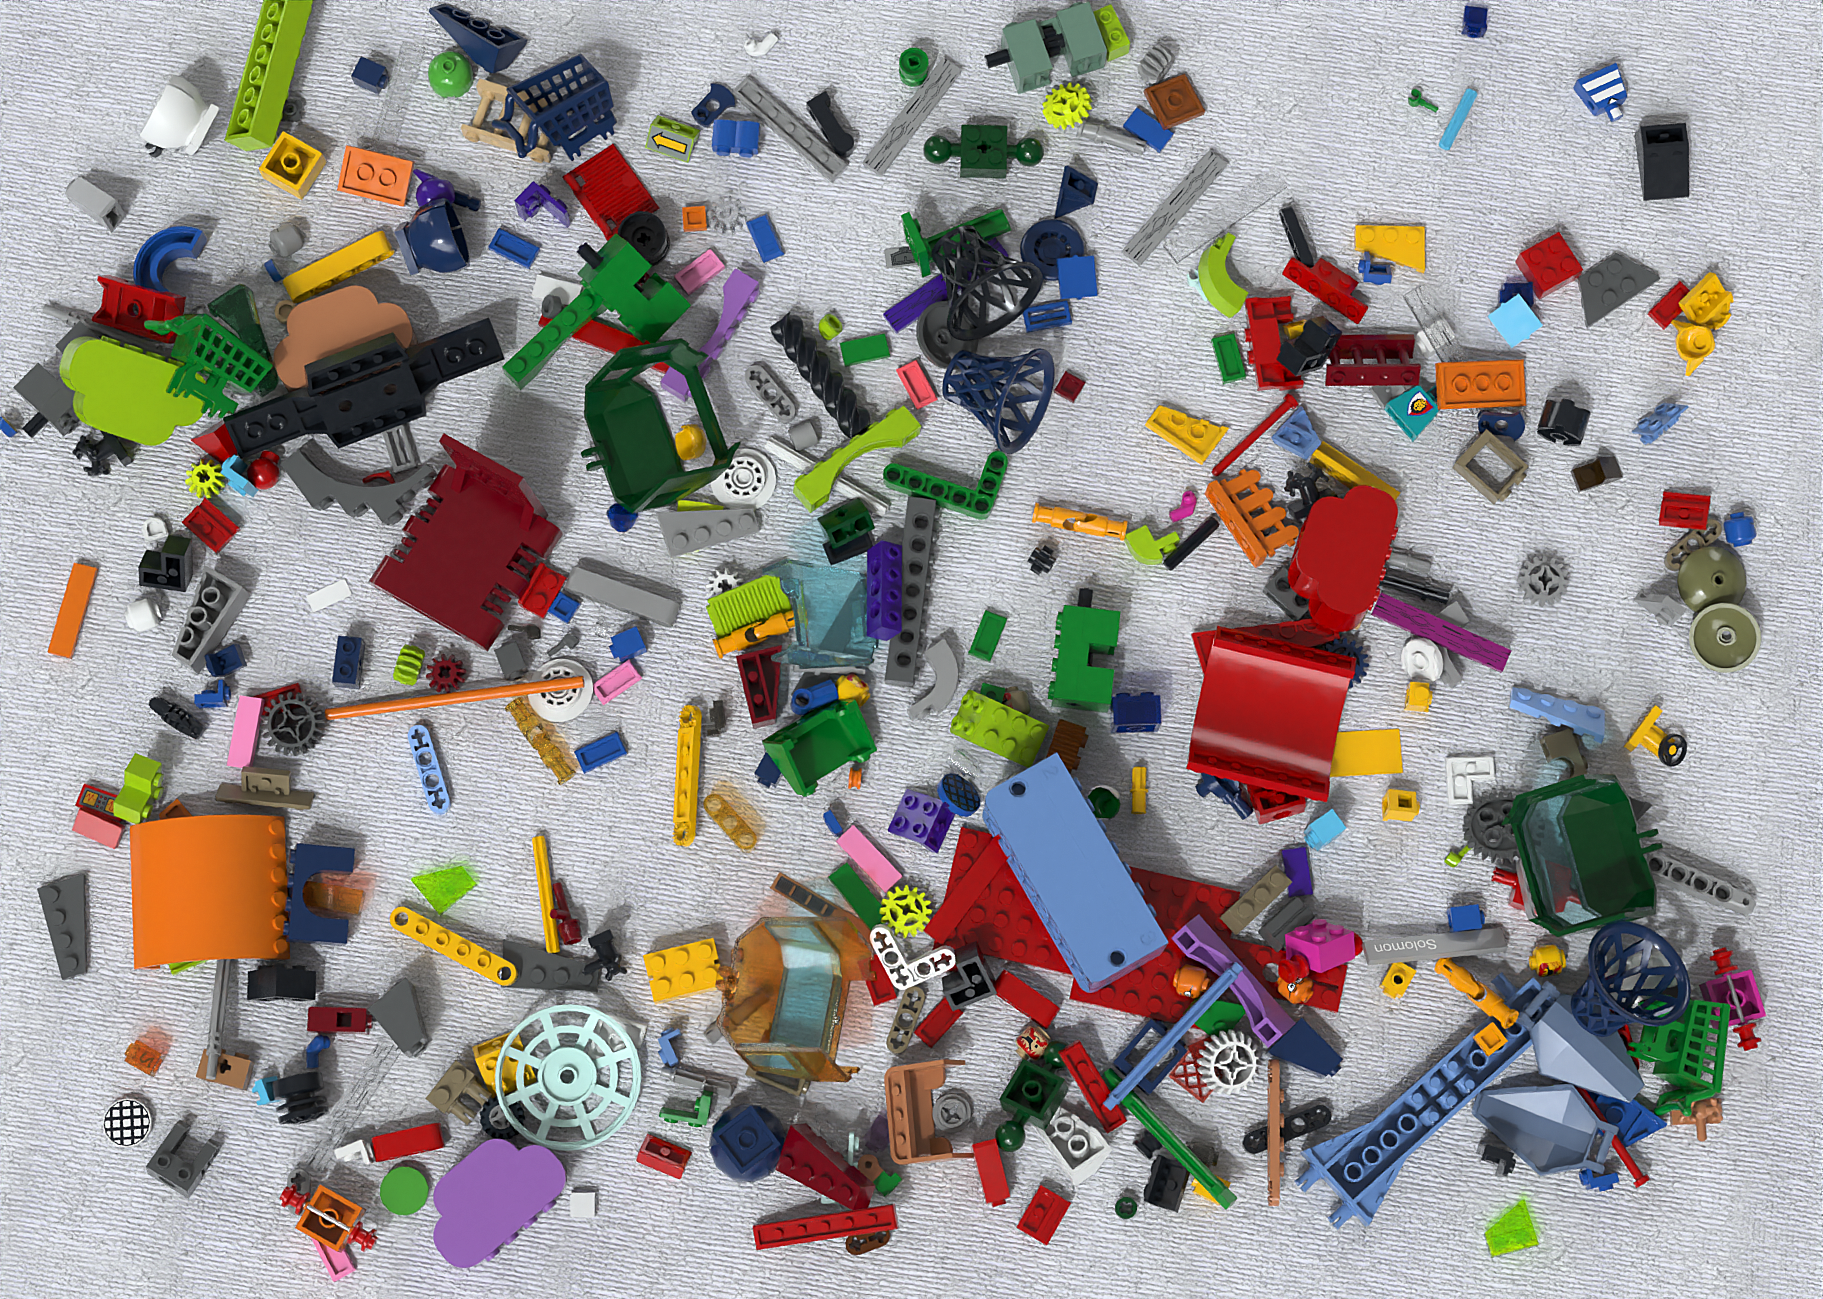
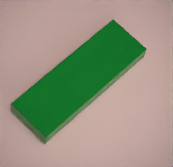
M845 863L828 876L830 882L870 932L874 926L886 924L881 923V918L885 916L879 913L880 908H883L848 863Z

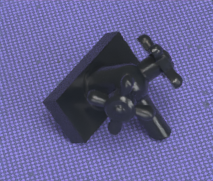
M101 431L104 437L94 445L90 444V440H87L86 436L82 435L80 437V441L72 453L79 460H81L83 454L87 455L92 467H83V470L87 472L88 476L108 475L109 470L105 469V465H101V462L113 454L118 457L125 467L133 462L116 435Z
M1310 462L1306 466L1312 470V473L1307 477L1300 473H1295L1293 476V471L1291 470L1287 473L1288 478L1284 490L1289 492L1290 496L1295 497V489H1299L1302 498L1287 505L1289 514L1297 521L1307 517L1312 506L1319 499L1329 496L1338 497L1330 488L1318 491L1315 482L1320 477L1328 482L1329 477L1324 475L1321 468L1314 466Z
M610 929L588 938L591 948L596 950L599 959L585 965L582 972L584 976L601 968H606L608 971L605 975L607 981H611L613 975H617L619 972L627 974V969L619 964L622 957L616 951L613 943L615 938Z

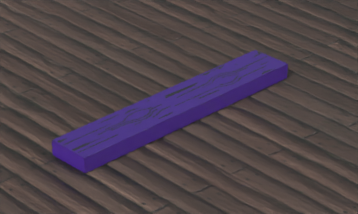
M996 237L987 242L994 249L1009 257V254ZM983 260V263L991 264L990 262ZM985 268L986 273L991 270L990 268ZM967 271L968 281H970L971 273ZM942 274L883 313V317L896 334L918 320L925 308L933 303L948 299L946 283ZM959 285L957 292L961 290V287Z

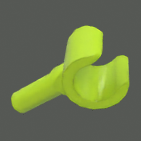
M1467 844L1458 854L1450 851L1444 862L1454 868L1472 848L1469 849Z

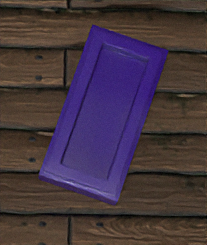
M1306 847L1282 850L1284 873L1292 881L1287 887L1288 898L1312 895L1313 890Z

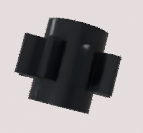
M1046 545L1042 549L1036 547L1027 561L1032 564L1030 570L1039 576L1042 571L1048 574L1057 560L1052 556L1054 550Z

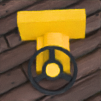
M1655 705L1647 713L1624 747L1632 752L1640 744L1657 756L1664 765L1674 767L1679 765L1685 758L1687 743L1681 735L1675 733L1667 735L1654 725L1657 718L1663 712L1662 709ZM1672 737H1678L1681 740V743L1675 744L1674 742L1676 740H1674ZM1682 747V751L1679 758L1675 762L1671 763L1672 757H1674L1677 754L1678 749Z

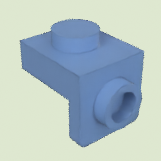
M672 1027L660 1033L662 1037L657 1039L662 1048L658 1053L663 1063L668 1062L670 1067L679 1064V1061L669 1041L682 1036L680 1029L674 1030Z

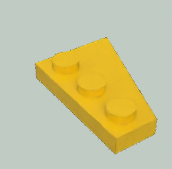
M1355 225L1354 244L1356 251L1362 253L1369 252L1371 256L1396 262L1397 265L1403 267L1405 265L1414 268L1421 273L1425 272L1424 227Z
M1160 405L1145 424L1147 428L1200 465H1203L1229 430L1227 427H1218L1209 424V421L1197 420L1188 417L1185 413Z

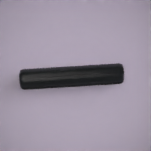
M1210 517L1164 560V566L1172 571L1219 527L1218 521Z

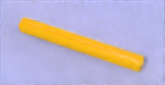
M535 836L532 838L546 950L548 953L553 954L560 951L556 919L550 917V911L555 908L546 841L544 836Z

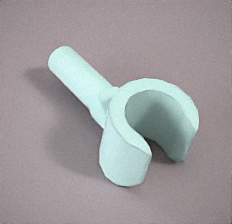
M1195 269L1197 279H1191L1189 274H1187V282L1190 286L1195 287L1204 302H1207L1208 299L1200 285L1198 270Z

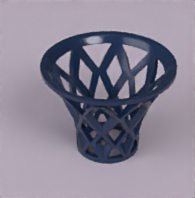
M1041 348L1015 357H989L961 350L953 357L945 372L942 385L943 397L945 400L973 413L993 435L999 450L1006 454H1013L1021 450L1030 441L1045 415L1053 390L1054 361L1052 355L1047 350ZM1036 356V357H1038L1040 360L1030 359V358ZM955 365L961 369V374L951 375ZM1023 365L1033 367L1031 369L1018 373ZM998 370L1005 373L994 377L989 371ZM1044 370L1042 391L1024 377ZM1020 384L1031 394L1015 397L1009 389L1011 385ZM949 385H950L956 392H949ZM989 389L994 399H989L983 390ZM1039 401L1028 424L1016 404ZM1003 407L1011 408L1018 422L1003 418L1001 416ZM1004 427L1021 431L1022 433L1018 438L1010 442Z
M1627 921L1608 924L1594 935L1588 950L1590 972L1584 984L1574 992L1571 998L1573 1016L1584 1030L1595 1036L1607 1037L1614 1034L1621 1027L1631 1023H1639L1646 1026L1668 1025L1685 1012L1691 994L1688 972L1678 953L1662 936L1648 927ZM1621 934L1634 935L1642 938V940L1633 943L1623 950ZM1604 939H1606L1599 951L1598 946ZM1615 942L1616 954L1605 963V956ZM1652 946H1655L1664 955L1671 966L1647 968L1652 953ZM1643 950L1640 966L1626 971L1628 957ZM1619 960L1618 972L1605 977L1608 969ZM1641 973L1633 989L1621 990L1625 978ZM1649 975H1664L1654 989H1641ZM1676 977L1678 997L1662 995ZM1616 992L1618 994L1617 1000L1610 993ZM1638 996H1651L1640 1006L1631 1008ZM1656 1000L1667 1003L1654 1010L1646 1009ZM1594 1004L1601 1006V1013H1593ZM1669 1012L1667 1015H1665V1016H1663V1017H1661V1018L1656 1017V1016H1659V1015H1662V1014H1665V1013ZM1582 1016H1587L1589 1018L1588 1023L1582 1018Z

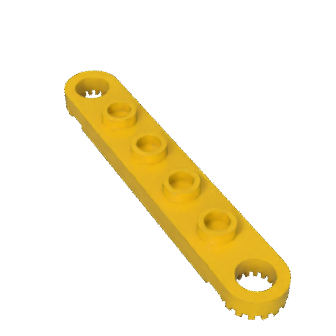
M685 705L682 711H680V729H678L673 812V823H675L672 838L676 845L688 847L693 843L696 831L702 713L699 707L693 705ZM690 713L693 714V715H691V717H693V719H692V718L690 719V720H692V721H689Z
M398 907L392 911L390 924L394 929L502 986L512 985L516 981L518 976L517 968L509 961L406 907ZM406 913L408 915V922L403 926H399L396 918L399 914ZM504 967H509L511 970V976L507 980H502L499 976L500 970Z

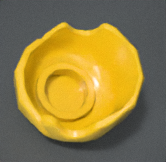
M697 424L681 426L684 429L675 434V445L678 455L682 460L686 461L699 458L706 449L707 439L704 431Z

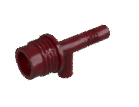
M555 883L552 887L559 910L552 909L550 917L562 919L563 922L557 926V929L560 932L561 938H563L564 945L577 944L583 940L580 920L571 918L562 884Z

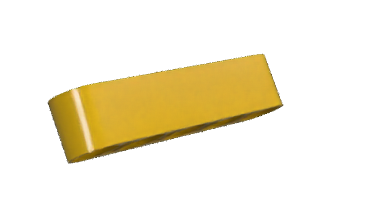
M378 231L287 276L282 283L292 302L299 303L388 259L394 254V249L385 232Z

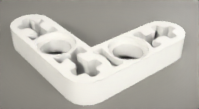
M878 924L871 930V944L892 984L898 989L904 990L951 969L955 965L954 949L950 946H941L908 962L893 932L887 925ZM878 931H880L881 934H887L885 935V942L887 946L883 950H881V948H883L884 946L882 939L875 938L877 936ZM889 951H894L898 954L899 959L896 962H889L886 960L885 954ZM942 953H945L946 956L951 955L949 962L941 960L937 964L938 968L935 967V962L941 959ZM927 962L931 966V970L928 973H921L917 968L918 964ZM898 966H900L902 975H908L906 982L902 979L898 980Z

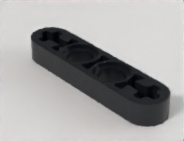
M1318 1105L1285 1118L1284 1127L1280 1128L1284 1143L1328 1125L1332 1117L1329 1108ZM1316 1110L1326 1113V1117L1323 1118L1324 1123L1316 1120L1311 1122L1314 1127L1309 1128V1121L1304 1114L1308 1113V1117L1311 1118L1317 1114ZM1298 1118L1304 1122L1305 1126L1302 1132H1295L1291 1128V1122L1294 1119ZM1267 1126L1244 1136L1242 1148L1245 1152L1254 1155L1267 1150L1265 1142L1259 1143L1257 1150L1247 1146V1143L1250 1142L1249 1137L1257 1140L1262 1137L1260 1134L1262 1131H1264V1137L1267 1141Z

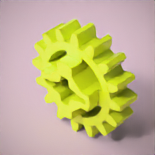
M1069 82L1067 87L1060 84L1059 90L1053 88V94L1045 96L1048 102L1042 103L1044 107L1042 112L1048 124H1053L1056 129L1060 125L1063 130L1066 129L1067 125L1074 128L1075 122L1083 123L1081 118L1088 117L1087 110L1092 109L1090 104L1092 99L1086 88H1081L1078 83L1073 87L1072 83Z
M905 885L904 890L901 891L897 886L894 890L895 894L888 891L886 896L889 900L883 899L881 902L885 906L879 910L880 914L885 915L881 918V923L887 922V926L895 930L894 936L901 932L903 938H906L908 933L915 937L917 929L923 932L925 929L923 924L930 922V919L926 916H930L932 910L926 908L931 902L930 900H923L924 892L920 895L917 894V887L909 891L908 885ZM907 897V899L902 901L896 900L898 898ZM915 901L918 903L921 910L916 908V905L914 903ZM905 908L909 909L907 915L902 914ZM890 913L895 915L897 922L892 919ZM910 922L916 923L911 926H904L905 924Z

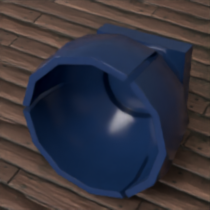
M446 198L432 200L419 207L410 222L400 223L394 231L410 276L419 273L422 268L446 274L459 272L470 266L469 251L462 227L451 230L452 227L461 224L453 206Z
M743 1103L722 1113L711 1128L708 1147H711L709 1151L716 1167L729 1178L737 1181L755 1182L771 1176L769 1170L772 1173L775 1172L786 1139V1133L780 1119L766 1107L762 1108V1105Z

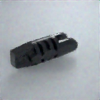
M158 697L149 700L148 706L160 715L164 722L180 733L199 740L205 732L206 727L176 703H170L164 698Z

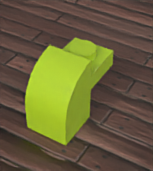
M1147 525L1126 534L1124 537V542L1131 555L1138 562L1146 565L1162 563L1163 556L1161 553L1168 554L1177 549L1176 545L1180 541L1176 531L1155 541Z

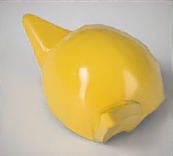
M1672 320L1671 324L1678 331L1675 338L1676 350L1679 357L1687 362L1685 375L1690 376L1703 362L1704 358L1714 351V337L1708 327Z

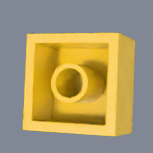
M283 131L259 167V171L265 180L303 200L327 162L323 153Z

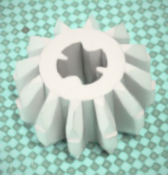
M725 568V574L721 575L720 570H716L717 578L710 575L708 579L711 583L705 585L706 590L710 591L707 594V598L709 599L723 593L722 588L724 584H728L729 589H733L742 585L744 579H737V571L733 572L730 576L729 568Z

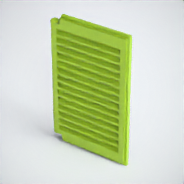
M775 572L707 599L709 605L706 606L718 639L727 637L732 631L755 622H762L761 624H764L772 615L782 612L784 614L793 610L780 575L775 576Z

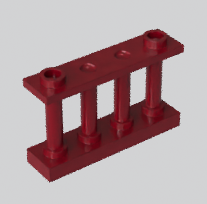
M1414 334L1341 335L1328 357L1331 364L1326 365L1325 386L1419 385L1421 365L1410 364L1409 360L1413 359ZM1340 359H1353L1354 364H1340ZM1363 359H1376L1377 364H1364ZM1386 359H1400L1401 364H1387Z

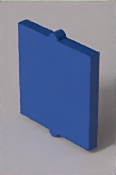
M1073 255L1071 258L1057 259L1060 299L1076 298L1081 300L1082 297L1098 296L1094 256L1078 257Z

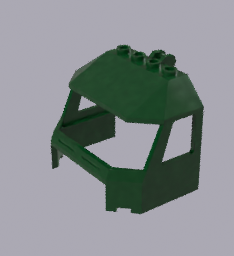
M682 338L620 349L585 385L584 418L595 447L584 449L581 451L582 458H589L598 454L600 460L588 463L586 465L587 471L603 468L614 500L632 514L671 506L713 482L730 467L735 451L741 443L736 442L728 449L698 370V366L709 355L702 351L697 352L689 347L690 343ZM660 362H664L685 376L715 457L712 466L683 471L655 393L632 380V378ZM632 368L619 378L602 381L611 371Z

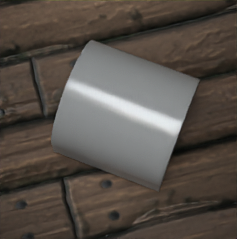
M810 421L788 430L796 452L818 444Z

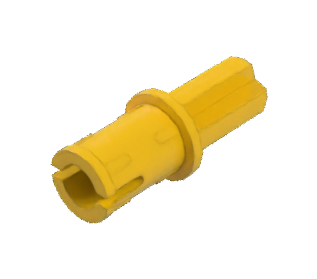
M1137 766L1132 769V789H1130V793H1132L1131 814H1146V793H1148V789H1146L1145 767Z

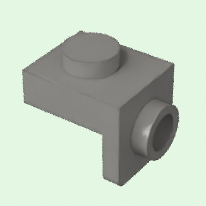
M1372 386L1369 391L1380 407L1383 408L1389 401L1409 390L1411 386Z

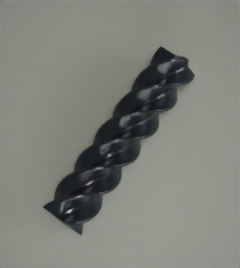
M790 312L787 313L781 320L770 326L774 339L784 347L787 357L797 365L800 375L810 383L813 393L823 401L826 411L837 420L842 433L850 439L858 434L862 435L868 431L867 429L871 425L869 411L857 405V396L853 390L843 387L844 380L842 374L837 370L830 369V358L826 353L817 350L816 338L810 333L803 332L804 325L802 319L797 315H790Z

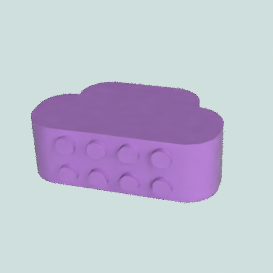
M491 1139L482 1143L444 1175L435 1186L433 1200L437 1211L442 1216L436 1223L433 1232V1240L437 1250L447 1262L459 1268L475 1266L484 1259L488 1262L501 1252L498 1249L499 1246L503 1243L509 1245L519 1236L517 1231L524 1226L525 1229H528L538 1220L535 1215L541 1210L546 1213L557 1204L554 1199L561 1194L567 1182V1172L564 1164L553 1151L544 1146L531 1145L519 1150L512 1142L504 1139Z

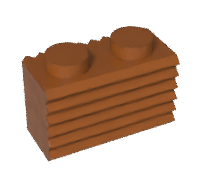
M1059 718L1046 758L1058 753L1069 774H1071L1072 769L1077 771L1081 757L1077 756L1079 748H1085L1089 735L1085 734L1086 727Z

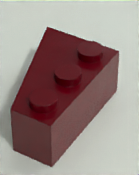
M782 645L736 656L753 729L776 724L783 652Z

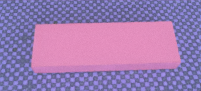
M240 695L227 766L237 768L253 766L264 699Z
M854 825L836 840V843L884 893L888 892L903 877Z

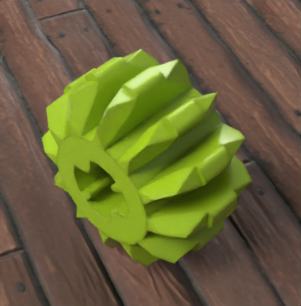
M405 644L400 650L395 665L394 680L405 685L413 686L416 684L425 658L424 650L414 645Z

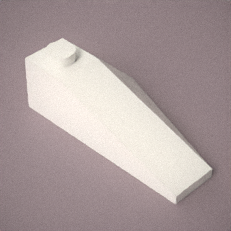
M1059 1106L1045 1131L1032 1125L1074 1186H1077L1093 1175L1112 1151L1098 1130L1092 1126L1090 1127L1075 1114H1071L1061 1106Z

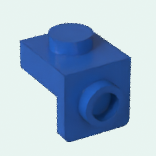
M1364 252L1363 259H1359L1358 273H1362L1363 282H1371L1376 285L1391 284L1392 272L1390 265L1370 264L1369 252Z
M1581 1168V1171H1579L1580 1182L1583 1186H1586V1190L1598 1187L1599 1192L1614 1189L1613 1183L1620 1182L1617 1173L1593 1178L1590 1169Z

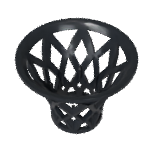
M971 225L957 227L945 234L935 244L931 252V258L946 283L949 307L947 329L951 336L957 340H976L1003 329L1016 320L1032 304L1042 286L1043 275L1035 264L1020 262L1006 257L989 245L977 229ZM960 234V242L958 243L950 238ZM942 246L944 250V255L939 253V250ZM983 260L990 262L991 264L983 263ZM985 268H990L994 270L986 273ZM1020 268L1029 270L1031 278ZM1011 269L1021 280L1009 279L1003 271ZM967 271L971 273L970 281H968ZM987 281L1001 287L1005 302L990 296ZM980 284L983 295H981L977 290H975V288ZM958 285L961 287L960 296L957 293ZM1009 285L1028 288L1016 306ZM969 293L980 302L979 318L968 306ZM986 302L1007 312L999 319L986 325ZM959 307L958 318H957L956 310H957V308ZM963 313L976 327L975 329L961 328Z

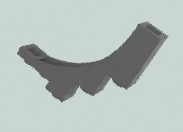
M297 450L280 464L314 509L319 511L321 509L325 510L336 499L345 513L355 518L364 515L370 506L382 523L387 525L398 523L407 511L402 503L411 501L416 496L415 493L418 490L430 486L434 482L433 478L438 475L433 467L426 464L411 477L398 483L376 487H361L349 485L331 478L321 471L306 453Z

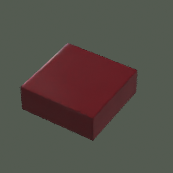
M1065 371L1054 389V393L1074 404L1086 382Z

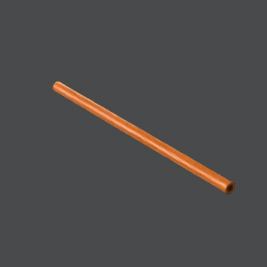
M583 676L327 708L325 709L326 720L584 688L585 682Z

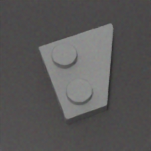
M1639 592L1633 600L1654 614L1655 619L1663 625L1668 624L1672 626L1686 610L1685 607L1667 595L1649 594L1646 597L1643 593Z

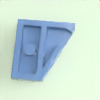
M1301 406L1271 437L1275 444L1305 460L1321 445L1305 410Z

